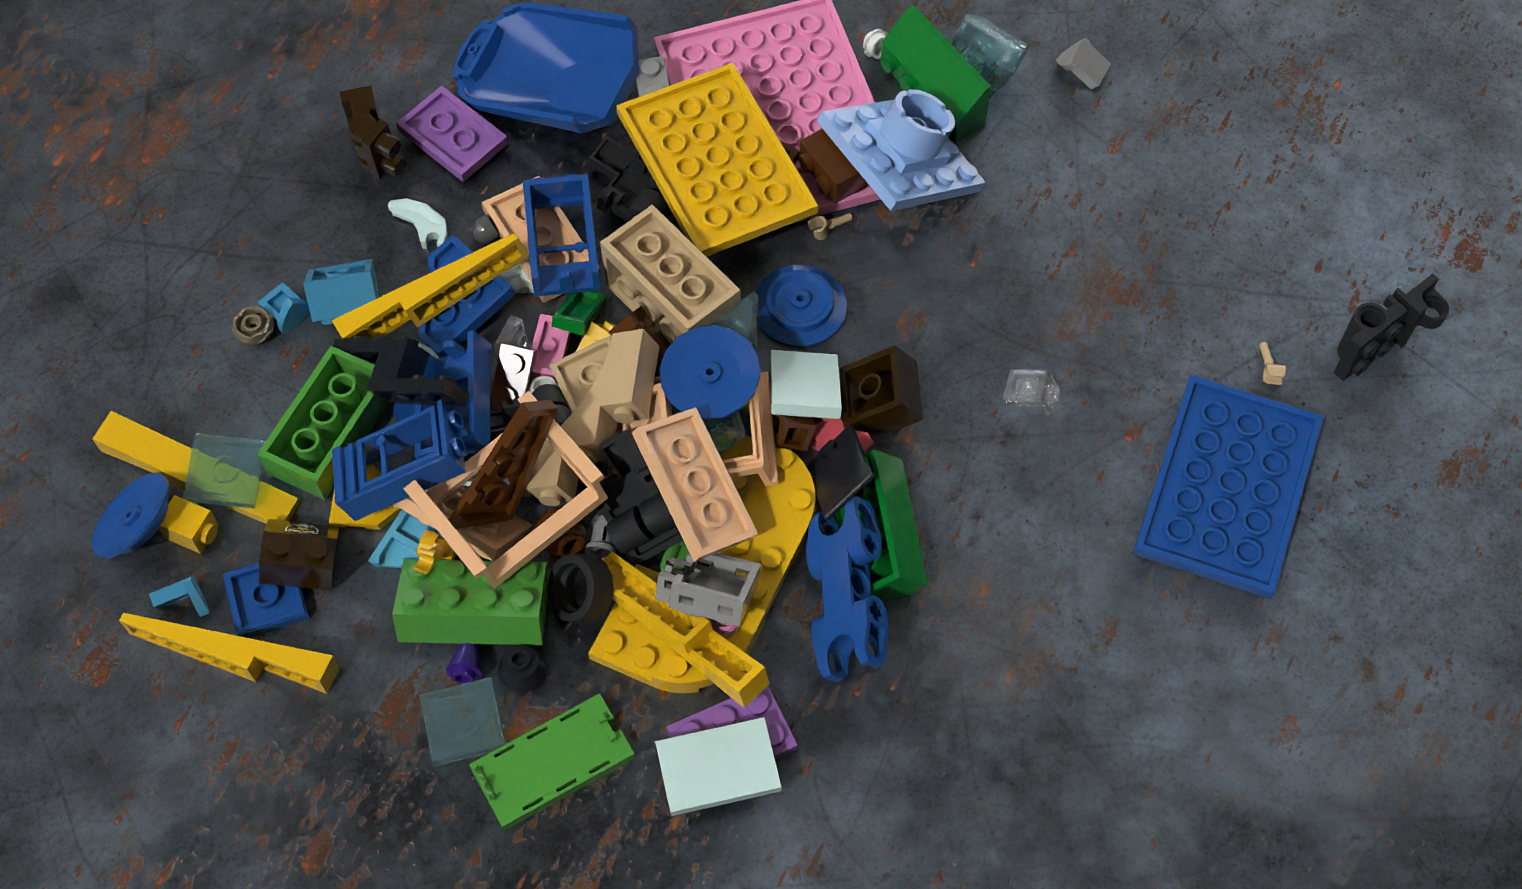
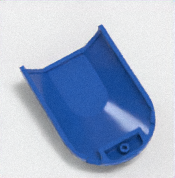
M519 3L503 8V14L491 22L485 19L473 30L462 45L455 61L453 78L457 81L458 94L467 104L483 112L578 133L611 125L617 114L616 105L623 103L639 73L638 30L634 22L626 15L538 3Z

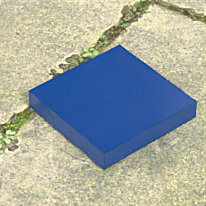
M259 563L222 574L237 636L251 638L310 619L302 588L260 584Z

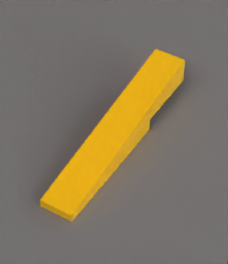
M516 233L510 234L333 319L332 322L342 339H350L351 336H359L365 339H374L375 336L384 337L409 320H412L418 328L521 262L529 254Z
M110 411L92 438L103 453L152 473L162 474L170 485L267 524L268 519L289 521L300 503L297 497L113 411Z
M611 552L603 559L613 577L614 591L612 599L743 708L750 704L770 684L765 667L715 632L708 619L691 616L679 610L668 608L669 603L656 600L657 583L614 552Z
M123 613L119 619L130 635L254 682L257 681L262 670L327 694L340 670L333 655Z

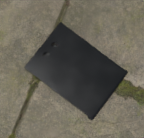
M850 424L836 438L829 440L818 451V455L806 465L811 474L824 517L827 520L834 516L874 478L855 428Z

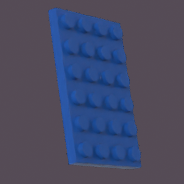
M1190 375L1133 554L1271 599L1275 592L1324 416Z

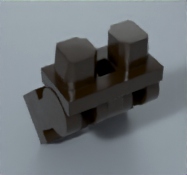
M371 85L340 91L341 103L360 165L364 169L370 170L371 174L378 178L384 172L397 177L406 167L407 162L405 157L398 154L402 146L400 139L391 135L388 123L380 117Z

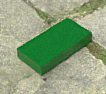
M597 291L571 293L553 315L551 327L583 336L591 322H594L606 306L607 295Z

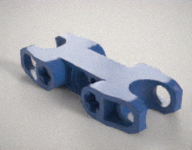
M855 496L845 504V516L840 529L834 517L827 520L822 512L814 514L809 523L806 544L808 569L814 579L822 582L824 614L813 619L811 624L812 646L823 678L834 682L845 680L848 675L849 657L854 648L860 664L868 665L873 669L882 666L886 659L889 633L886 608L880 598L871 595L869 562L877 560L882 554L881 532L870 502ZM858 509L861 511V513H862V515H863V519H864V523H863V524H862V522H861ZM820 525L824 527L826 535L822 533ZM868 643L873 647L874 656L870 653ZM830 653L834 660L835 670L831 667L829 661Z

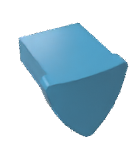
M283 282L257 302L260 308H263L272 315L278 330L282 334H286L296 328L310 315L308 303L298 297Z
M196 577L186 578L149 594L154 608L159 610L191 598L200 617L210 614Z

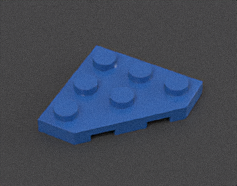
M451 235L429 255L427 265L430 270L429 273L473 252L457 237ZM497 276L419 326L418 336L439 358L447 356L448 354L443 351V343L445 341H455L460 345L468 338L467 332L476 331L516 293L504 279Z

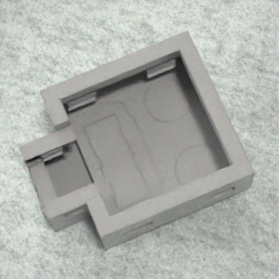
M689 552L686 561L673 557L667 558L665 572L660 571L658 575L656 600L669 603L668 608L679 610L691 616L706 617L722 624L740 626L757 589L761 564L721 553H715L695 562ZM698 561L711 564V567L698 565ZM674 565L683 567V571L674 569ZM736 571L746 573L748 576L736 575Z

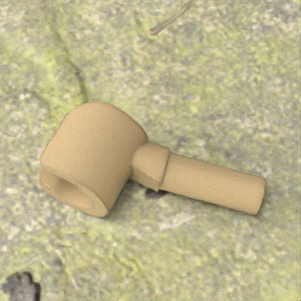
M848 213L826 221L823 216L816 215L809 219L808 225L810 230L822 227L814 231V237L817 240H824L829 235L830 229L852 221L853 218Z
M1262 342L1259 344L1265 365L1263 382L1282 385V378L1286 374V366L1274 364L1267 342Z

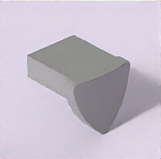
M1086 37L1070 46L1056 59L1063 69L1071 70L1090 89L1100 85L1111 65L1090 44Z

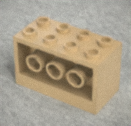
M653 205L600 242L606 286L632 312L642 306L670 344L678 336L696 327L716 325L735 330L739 334L742 332L740 289Z

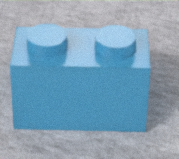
M373 258L308 270L303 283L312 322L321 321L323 325L333 324V319L379 298Z

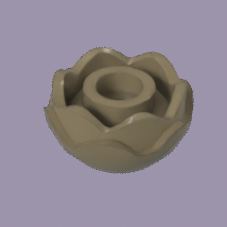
M257 306L243 308L233 319V335L237 340L247 345H259L265 342L274 330L272 315Z

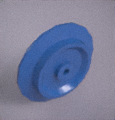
M791 265L775 270L761 281L754 292L752 311L756 322L757 318L759 320V328L770 339L785 346L806 348L821 344L838 332L846 319L847 299L842 286L829 273L814 266Z
M716 325L696 327L678 336L665 351L660 366L661 388L670 404L681 412L696 407L702 420L725 418L741 410L755 394L760 379L759 358L750 342L735 330Z
M150 473L136 479L123 489L108 505L98 520L92 535L91 549L97 557L110 559L120 554L133 552L144 545L156 533L168 511L169 482L162 474Z

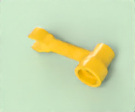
M426 529L417 548L416 555L420 558L416 566L413 567V570L428 575L437 561L455 560L457 554L446 540L441 538L440 533Z

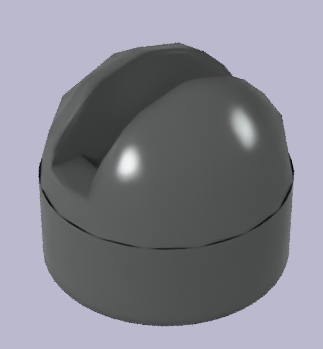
M486 215L477 219L472 225V235L480 243H489L499 237V234Z

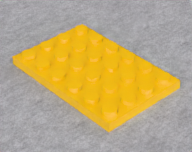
M733 63L616 105L617 114L683 233L706 257L818 213L817 202Z

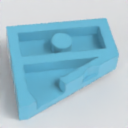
M401 510L368 561L375 567L402 568L403 559L420 558L416 555L417 548L426 529L439 532L432 526L421 523L418 518Z

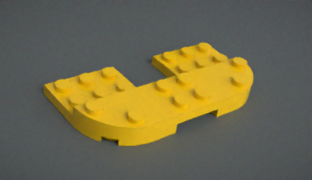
M711 424V426L708 429V432L712 431V428L714 430L716 426H719L720 424ZM727 428L731 444L729 443L727 447L722 448V451L718 452L721 459L727 460L753 455L752 437L737 433V431L735 434V430L730 431ZM737 434H741V438L735 442L734 437ZM776 448L779 484L765 486L758 473L731 478L758 532V535L753 539L718 552L761 564L757 589L735 634L727 638L729 642L750 655L765 625V617L792 563L795 564L808 538L809 523L815 514V488L811 474L804 462L791 449ZM636 563V569L654 582H658V572ZM736 571V575L748 576L746 573ZM618 603L614 604L588 653L589 659L667 692L695 693L699 692L700 688L714 684Z

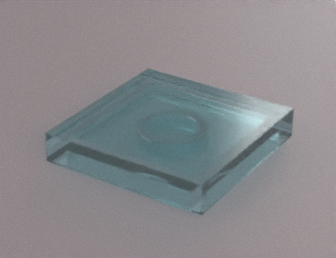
M195 433L183 499L194 503L255 509L263 469L257 454L266 441Z
M491 677L419 694L431 759L434 766L490 753L506 744Z

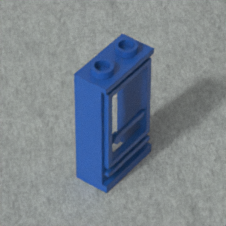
M570 174L563 177H538L532 180H523L534 297L601 290L588 174ZM583 204L587 243L577 242L573 245L538 248L535 209ZM584 249H588L589 261L540 266L539 254L572 250L581 253Z
M474 330L467 332L468 349H464L455 341H445L443 343V351L448 355L436 359L430 354L424 372V377L428 379H436L438 375H442L456 380L457 384L468 381V435L462 437L467 450V455L464 457L465 462L490 443L489 353L492 352V345ZM415 404V414L437 405ZM432 437L415 444L416 459L434 452Z
M441 399L437 401V406L429 407L365 436L355 443H350L344 448L341 446L333 448L335 503L354 521H357L410 497L403 488L414 480L417 481L423 490H426L465 473L464 457L467 455V450L462 441L461 430L464 428V424L460 414L456 410H451ZM427 438H433L434 452L388 472L387 456ZM381 460L382 475L368 481L366 466Z

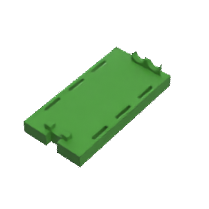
M600 693L469 764L504 831L635 759V753L621 729L614 732L610 727V724L615 722L614 717Z

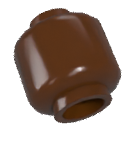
M556 507L543 513L535 529L562 507ZM579 521L546 547L545 550L551 557L556 559L570 554H579L587 539L585 526Z

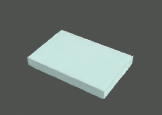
M771 350V414L840 419L842 405L838 354Z
M765 717L655 741L671 816L782 791Z

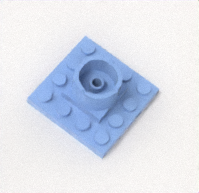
M916 89L904 90L899 92L894 100L822 111L817 119V123L890 211L981 192L986 184L984 179L977 173L976 168L959 152L958 147L948 139L955 126L953 114L950 110H946L943 102L927 92Z

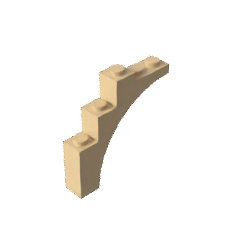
M644 329L613 333L607 357L595 383L582 403L560 426L593 464H596L598 461H606L599 446L604 440L616 434L618 423L629 424L634 420L648 419L659 345ZM546 440L522 497H529L533 494L542 504L557 506L560 503L569 502L576 497L579 477Z

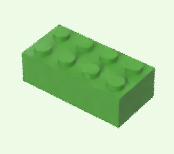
M330 346L258 452L257 456L266 473L326 500L334 488L332 449L337 446L344 448L348 444L355 443L357 440L367 436L388 405V402L367 390L375 365Z
M403 559L392 612L398 642L542 645L549 599L546 562L526 563L494 589L483 575L476 579L462 560H439L434 564L430 573L425 575L413 570L419 559ZM484 561V562H485V564H486L487 566H489V565L492 564L494 561Z

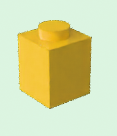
M174 495L168 504V511L164 521L158 529L165 539L201 554L206 545L214 541L219 524L211 510Z

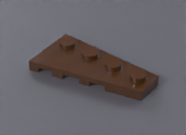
M551 400L521 403L448 520L455 529L513 520L558 411V407Z

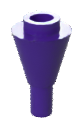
M459 644L446 668V673L454 682L469 685L481 679L482 669L479 644Z

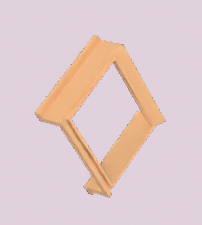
M766 371L760 372L756 392L749 400L753 455L722 461L731 478L758 473L764 485L771 486L779 484L773 415L771 414L769 374ZM660 376L654 378V385L661 383Z
M529 391L517 399L520 404L537 401ZM553 420L546 441L587 488L489 566L485 564L458 529L453 527L448 520L449 518L437 504L478 473L501 435L465 462V473L434 486L427 493L416 480L403 488L476 579L483 575L494 589L608 499L599 483L605 478L604 475L555 420Z

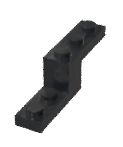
M351 336L350 339H335L333 347L375 365L367 390L390 404L437 405V401L442 399L447 406L466 405L469 393L456 386V380L442 375H438L436 379L424 377L430 353L418 346L419 342L406 336H400L398 340L382 336H375L374 339Z

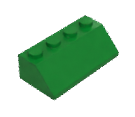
M914 5L908 7L882 41L880 63L887 73H891L899 81L903 91H908L909 89L921 90L935 96L945 104L946 110H950L955 119V126L949 137L957 143L985 126L991 86Z
M872 450L865 456L874 474V478L855 495L870 502L881 532L882 554L877 560L869 562L871 595L880 598L881 601L902 599L928 585L903 461L901 458ZM845 505L832 516L839 529L844 521ZM858 509L859 516H860L861 522H862V524H863V523H864L863 515H862L861 511Z

